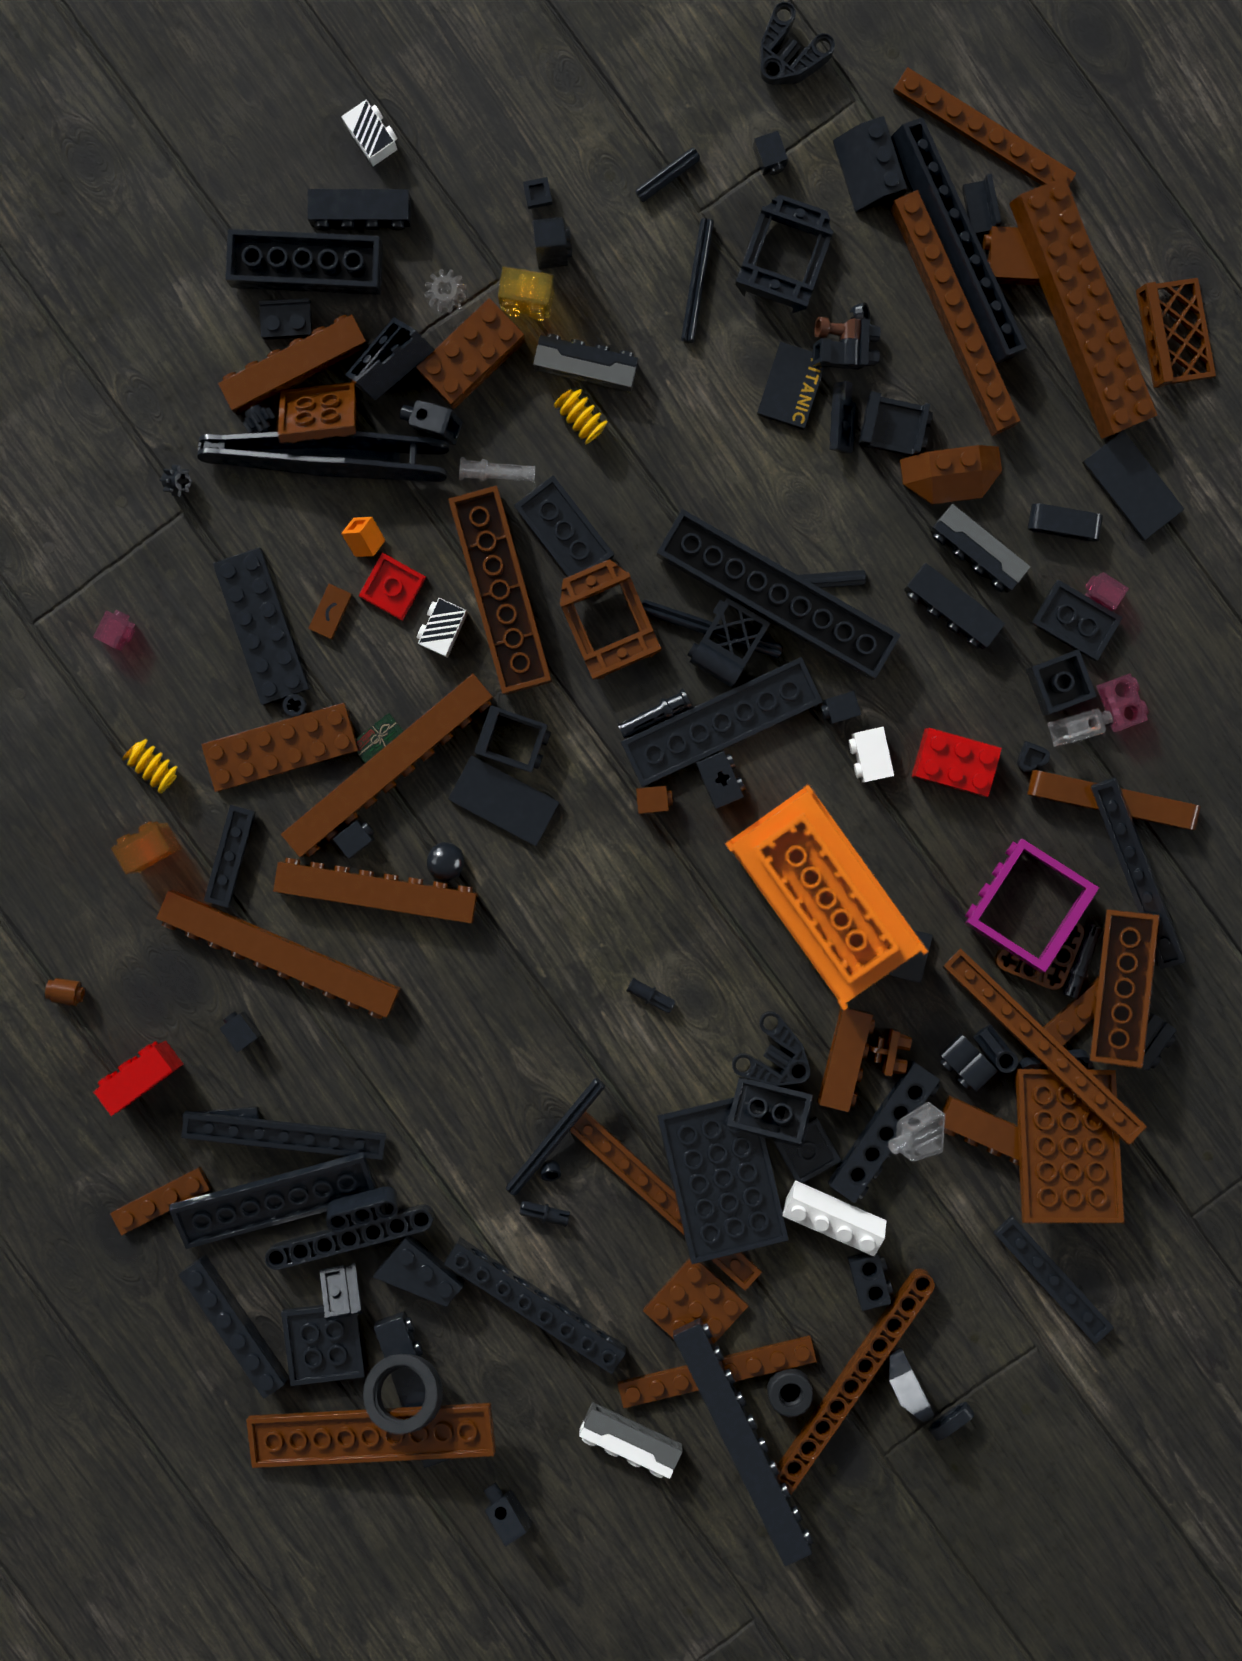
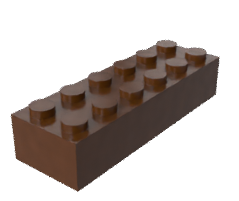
M1107 909L1090 1061L1143 1067L1159 915Z

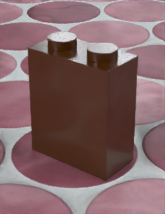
M992 226L988 235H984L983 250H987V260L998 284L1041 286L1040 278L1027 251L1019 228Z

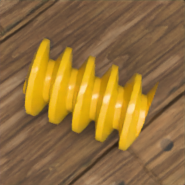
M570 389L557 399L554 407H562L559 412L560 415H568L566 422L568 424L574 423L572 427L574 431L581 430L579 438H587L586 445L604 430L608 422L607 420L598 422L601 416L600 412L592 415L595 406L594 404L588 407L585 406L589 399L588 397L579 399L582 393L581 389L577 391Z
M144 739L133 745L123 756L122 760L129 759L127 763L129 767L137 765L135 772L137 774L144 772L142 778L145 781L151 779L150 785L152 787L159 785L158 792L162 793L176 779L175 773L178 767L174 766L169 769L170 760L167 759L161 762L160 759L163 753L160 752L153 755L155 746L153 745L146 749L145 746L148 740Z

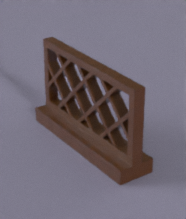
M1198 278L1157 284L1156 282H1150L1138 288L1136 294L1153 387L1159 388L1169 384L1215 377L1216 373ZM1191 285L1193 296L1190 301L1179 293L1183 286ZM1164 289L1172 295L1167 304L1159 299L1158 290ZM1175 298L1186 306L1181 314L1170 308ZM1189 309L1197 316V321L1194 325L1184 318ZM1166 312L1176 319L1171 329L1163 321V316ZM1180 323L1190 330L1185 339L1174 332ZM1193 334L1201 339L1202 345L1199 350L1188 343ZM1170 337L1181 344L1176 353L1168 348L1167 342ZM1184 348L1195 355L1189 364L1179 357ZM1198 358L1205 363L1207 372L1200 373L1193 368ZM1175 361L1185 368L1182 376H1173L1172 366Z

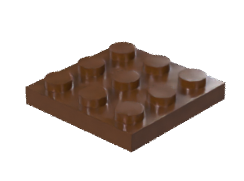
M353 382L280 391L278 423L280 443H295L301 440H320L326 437H345L356 434V385Z
M689 1258L643 1308V1312L672 1338L675 1329L701 1318L703 1324H709L714 1336L711 1340L715 1344L746 1310L748 1304L702 1262L691 1264Z

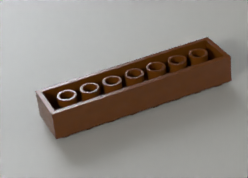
M497 485L449 498L502 694L508 695L551 683V676Z

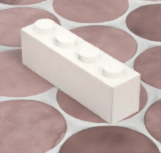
M796 1180L785 1199L783 1217L869 1255L875 1256L885 1239L886 1220Z

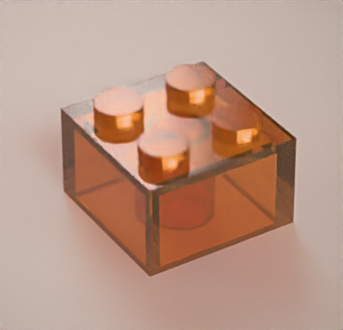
M150 821L138 828L140 832L130 835L129 833L116 840L117 845L111 848L126 875L139 873L181 850L167 823H158V821L153 823Z

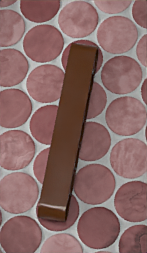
M1032 770L1027 795L1099 810L1091 786L1096 783ZM1121 788L1132 818L1196 831L1201 806Z

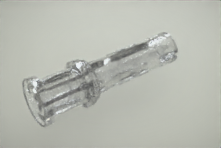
M461 457L459 480L478 478L480 481H485L487 478L534 482L535 466L488 463L486 459L472 461Z

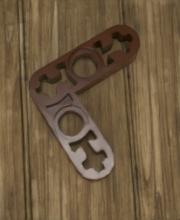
M1077 922L1074 929L1078 932L1077 936H1072L1069 943L1074 944L1071 948L1065 944L1062 945L1061 948H1065L1069 953L1068 959L1065 962H1059L1056 956L1052 962L1054 964L1064 967L1063 971L1057 970L1056 977L1059 980L1058 982H1053L1052 985H1050V980L1047 979L1048 974L1053 975L1056 969L1051 967L1052 962L1046 972L1040 973L1036 970L1034 975L1027 976L1023 970L1026 963L1022 960L1019 962V959L1011 953L1010 958L1019 962L1018 971H1014L1017 966L1007 963L1006 966H1003L1004 961L1001 960L1002 955L1007 956L1009 952L1000 949L995 955V963L1000 969L1052 990L1060 989L1067 979L1083 940L1084 928Z

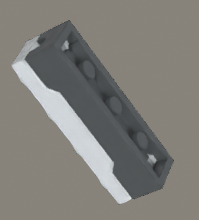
M592 1402L580 1427L579 1437H582L586 1444L591 1446L599 1445L605 1448L604 1450L608 1454L615 1457L620 1455L635 1467L643 1466L648 1468L650 1473L659 1478L665 1476L670 1479L683 1452L681 1443Z

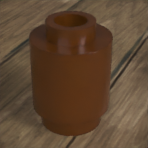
M61 978L49 979L45 989V998L51 1000L52 1003L77 1006L78 1002L83 1001L85 995V988L82 987L80 981Z

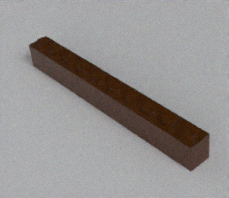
M918 190L896 199L891 207V212L991 436L1015 427L1021 420Z
M474 674L470 675L281 833V836L299 857L307 855L310 858L320 850L318 845L326 839L329 842L340 833L337 829L345 823L348 826L359 817L356 814L363 807L367 810L378 801L376 799L377 795L382 791L386 794L397 785L395 783L396 779L401 775L405 778L416 769L414 764L420 759L423 762L429 759L435 753L433 749L441 743L444 746L454 737L452 733L460 727L463 730L473 722L471 717L479 711L482 714L493 705L490 701L494 697Z
M175 890L167 892L156 919L163 921L161 925L168 929H182L186 931L184 935L195 940H199V938L208 941L207 945L218 950H222V947L231 951L230 955L238 959L244 960L247 957L254 961L253 965L261 969L267 970L270 967L277 970L276 975L290 980L293 977L298 979L301 986L312 990L314 987L323 990L322 994L331 999L342 998L346 1000V1005L355 1009L363 1007L369 1010V1015L378 1019H382L383 1016L387 1018L390 1015L401 990L396 985Z

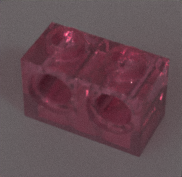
M1131 673L1096 685L1110 723L1113 722L1111 725L1113 732L1124 730L1148 720L1146 716L1148 708L1145 702L1140 700L1138 695L1140 690L1136 678L1131 676ZM1118 683L1123 685L1125 689L1122 697L1118 696L1115 692V687ZM1126 707H1130L1133 710L1134 715L1131 720H1127L1124 716Z

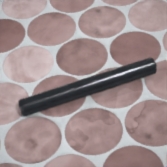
M707 218L700 220L681 340L687 343H693L695 340L714 224L712 219Z

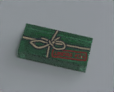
M388 713L356 738L359 750L356 752L366 763L404 730L393 716Z

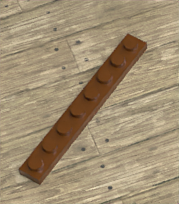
M908 67L894 87L893 92L1042 186L1063 177L1066 178L1069 186L1076 175V172Z
M810 1335L724 1356L725 1360L722 1361L725 1369L730 1368L735 1381L817 1362ZM687 1365L618 1381L623 1408L699 1390Z

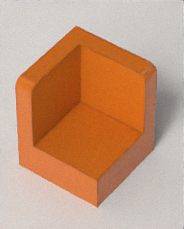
M373 517L353 518L341 533L355 557L374 556L385 542V538Z

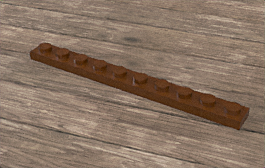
M961 948L943 966L965 990L1127 1145H1130L1147 1127Z
M585 1111L571 1128L570 1132L684 1235L674 1190L592 1115ZM742 1252L711 1259L745 1291L762 1273Z

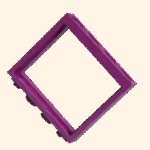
M1020 839L1017 843L1013 841L1006 850L1005 854L1008 857L1004 864L999 862L993 870L992 875L995 877L991 884L985 883L980 890L978 896L981 899L977 905L972 904L965 915L968 919L965 924L1040 973H1044L1099 887L1024 839ZM1022 851H1025L1083 888L1039 958L979 921L980 916Z

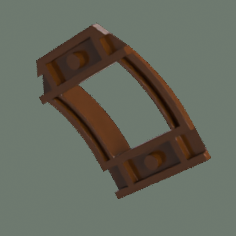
M608 559L563 579L559 603L593 680L605 678L606 675L649 656L652 658L662 650L629 572H626ZM620 585L639 632L594 651L574 604Z

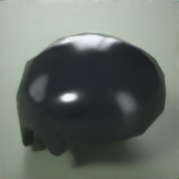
M439 843L433 846L427 856L428 871L437 881L450 882L458 878L463 870V853L453 843Z

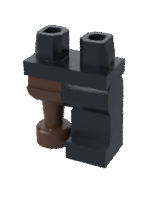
M818 317L815 322L814 333L815 337L822 339L813 344L812 366L860 370L865 366L878 364L879 350H870L869 342L879 341L881 328L870 324V319L860 320L853 318L845 323H830L828 318ZM828 334L840 336L839 342L826 339Z

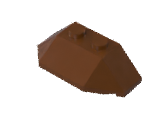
M975 445L930 451L900 459L903 486L912 490L932 505L983 498L1002 472L999 446Z

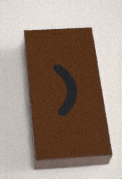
M328 584L308 629L333 639L353 594Z

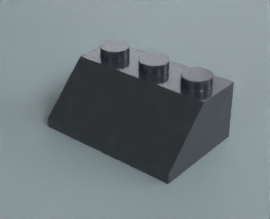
M884 116L860 123L833 140L855 213L904 196L907 187Z

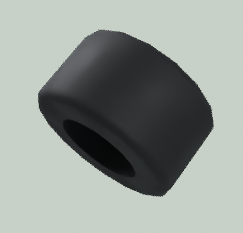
M797 1368L777 1371L770 1377L767 1385L768 1398L776 1412L786 1417H797L809 1409L813 1400V1388L804 1372ZM786 1384H796L800 1389L799 1396L794 1400L783 1399L780 1392L781 1388Z

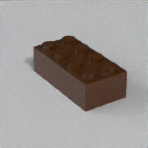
M488 298L416 368L425 381L454 410L526 342L525 336L502 310Z

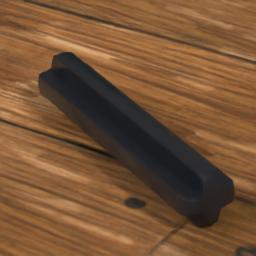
M695 148L689 149L638 187L635 193L639 200L645 202L700 160L697 150Z

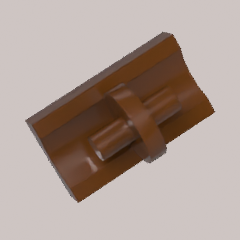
M889 1028L886 1048H884L886 1038L878 1037L877 1046L870 1045L869 1051L875 1052L874 1062L881 1063L882 1056L885 1054L881 1071L884 1075L892 1076L893 1073L906 1074L908 1061L896 1058L897 1049L910 1051L912 1038L900 1033L897 1029Z

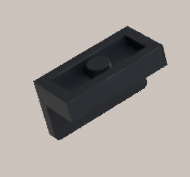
M992 174L986 175L983 181L964 184L962 192L966 212L976 235L987 234L992 226L999 227L1001 217Z

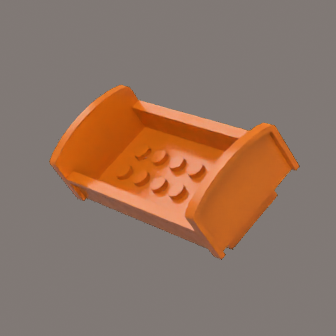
M809 784L725 843L836 996L843 1010L848 1008L847 1002L920 951L923 954L928 952Z

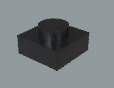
M547 177L523 182L528 209L553 205Z

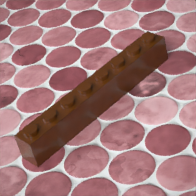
M287 857L285 862L280 861L277 864L273 892L466 923H473L478 893L472 892L473 887L458 885V889L448 888V883L433 881V885L423 884L424 879L409 877L408 881L398 880L399 875L384 873L383 878L374 876V871L360 869L358 874L349 872V867L335 865L334 869L325 868V863L310 861V866L300 864V859Z

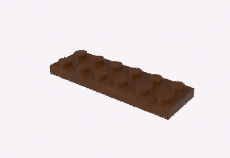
M340 703L201 744L215 792L359 751L346 703Z

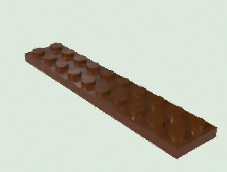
M491 1403L441 1405L436 1417L426 1427L415 1432L403 1434L390 1433L378 1427L370 1419L366 1409L251 1415L246 1419L252 1468L494 1456L496 1453ZM422 1406L385 1409L393 1417L406 1420L415 1416Z

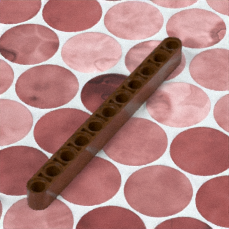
M915 1269L910 1273L892 1299L891 1304L882 1313L777 1464L780 1470V1475L777 1476L781 1483L787 1484L791 1495L932 1294L935 1283L926 1270ZM919 1278H927V1284L924 1287L916 1286ZM911 1298L913 1299V1304L910 1307L904 1308L901 1306L904 1299ZM891 1319H898L899 1324L896 1327H887ZM876 1340H885V1344L881 1348L873 1347ZM862 1360L871 1361L870 1366L865 1369L860 1368L859 1363ZM849 1380L857 1382L856 1386L852 1389L844 1387L845 1383ZM834 1401L842 1402V1406L838 1409L830 1407ZM821 1421L828 1422V1426L825 1429H817L816 1425ZM805 1442L814 1443V1446L809 1450L802 1448ZM792 1462H797L800 1464V1466L795 1470H790L787 1468L788 1465Z

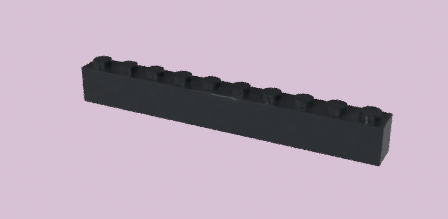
M924 118L904 123L891 136L896 155L913 192L918 190L995 364L1010 360L1027 348Z
M698 1318L673 1331V1338L786 1567L812 1554L811 1544L814 1543L812 1535L808 1528L803 1529L800 1523L803 1520L798 1507H793L789 1500L792 1497L786 1483L781 1484L777 1476L780 1475V1470L775 1460L770 1461L766 1453L769 1451L765 1439L763 1437L759 1438L755 1431L758 1428L755 1418L752 1414H747L744 1408L747 1403L742 1392H736L733 1385V1383H736L730 1368L725 1369L722 1363L725 1358L720 1347H715L711 1340L714 1336L709 1324H703L701 1318Z

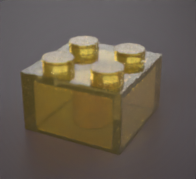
M503 267L498 292L501 310H504L505 314L519 316V313L528 314L530 318L535 320H544V317L550 318L555 291L553 275Z

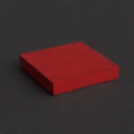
M382 552L359 597L403 621L427 577Z

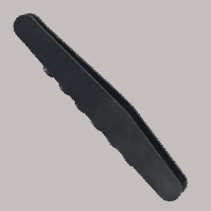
M360 431L345 437L334 436L320 440H301L295 443H280L278 432L230 435L205 434L199 437L197 458L209 464L233 465L316 476L441 482L447 479V471L436 466L416 465L417 454H446L449 452V443L434 438ZM400 453H410L409 464L400 463Z

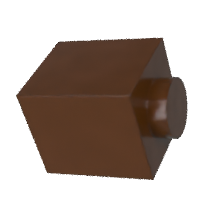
M666 786L636 789L638 814L669 811L668 806L673 805L672 791H667Z

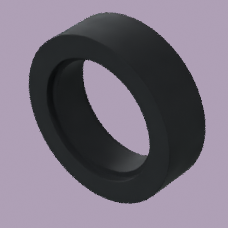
M412 1354L392 1355L377 1363L370 1371L363 1391L364 1405L370 1419L381 1429L395 1434L411 1433L426 1427L436 1417L443 1399L442 1381L437 1370L426 1359ZM403 1367L415 1371L423 1380L426 1390V1397L421 1410L415 1416L406 1420L390 1415L381 1399L382 1385L387 1376L394 1370Z

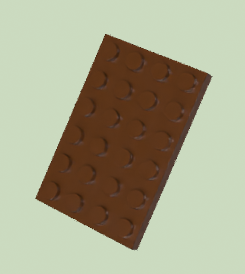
M1049 1069L1015 1070L1022 1223H1124L1119 1137ZM1088 1070L1117 1097L1116 1070Z

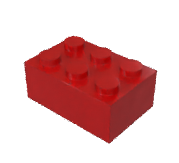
M926 728L924 729L911 777L978 796L988 797L1002 748L936 729Z
M155 1041L138 1052L139 1058L135 1056L118 1067L119 1073L116 1070L98 1082L100 1087L93 1092L111 1116L126 1108L183 1065V1062L167 1041L160 1044Z

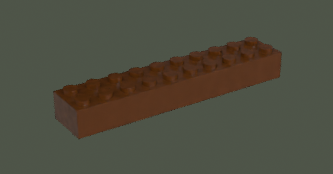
M1060 178L1020 194L1009 205L1040 278L1041 287L1101 439L1157 416L1066 178Z

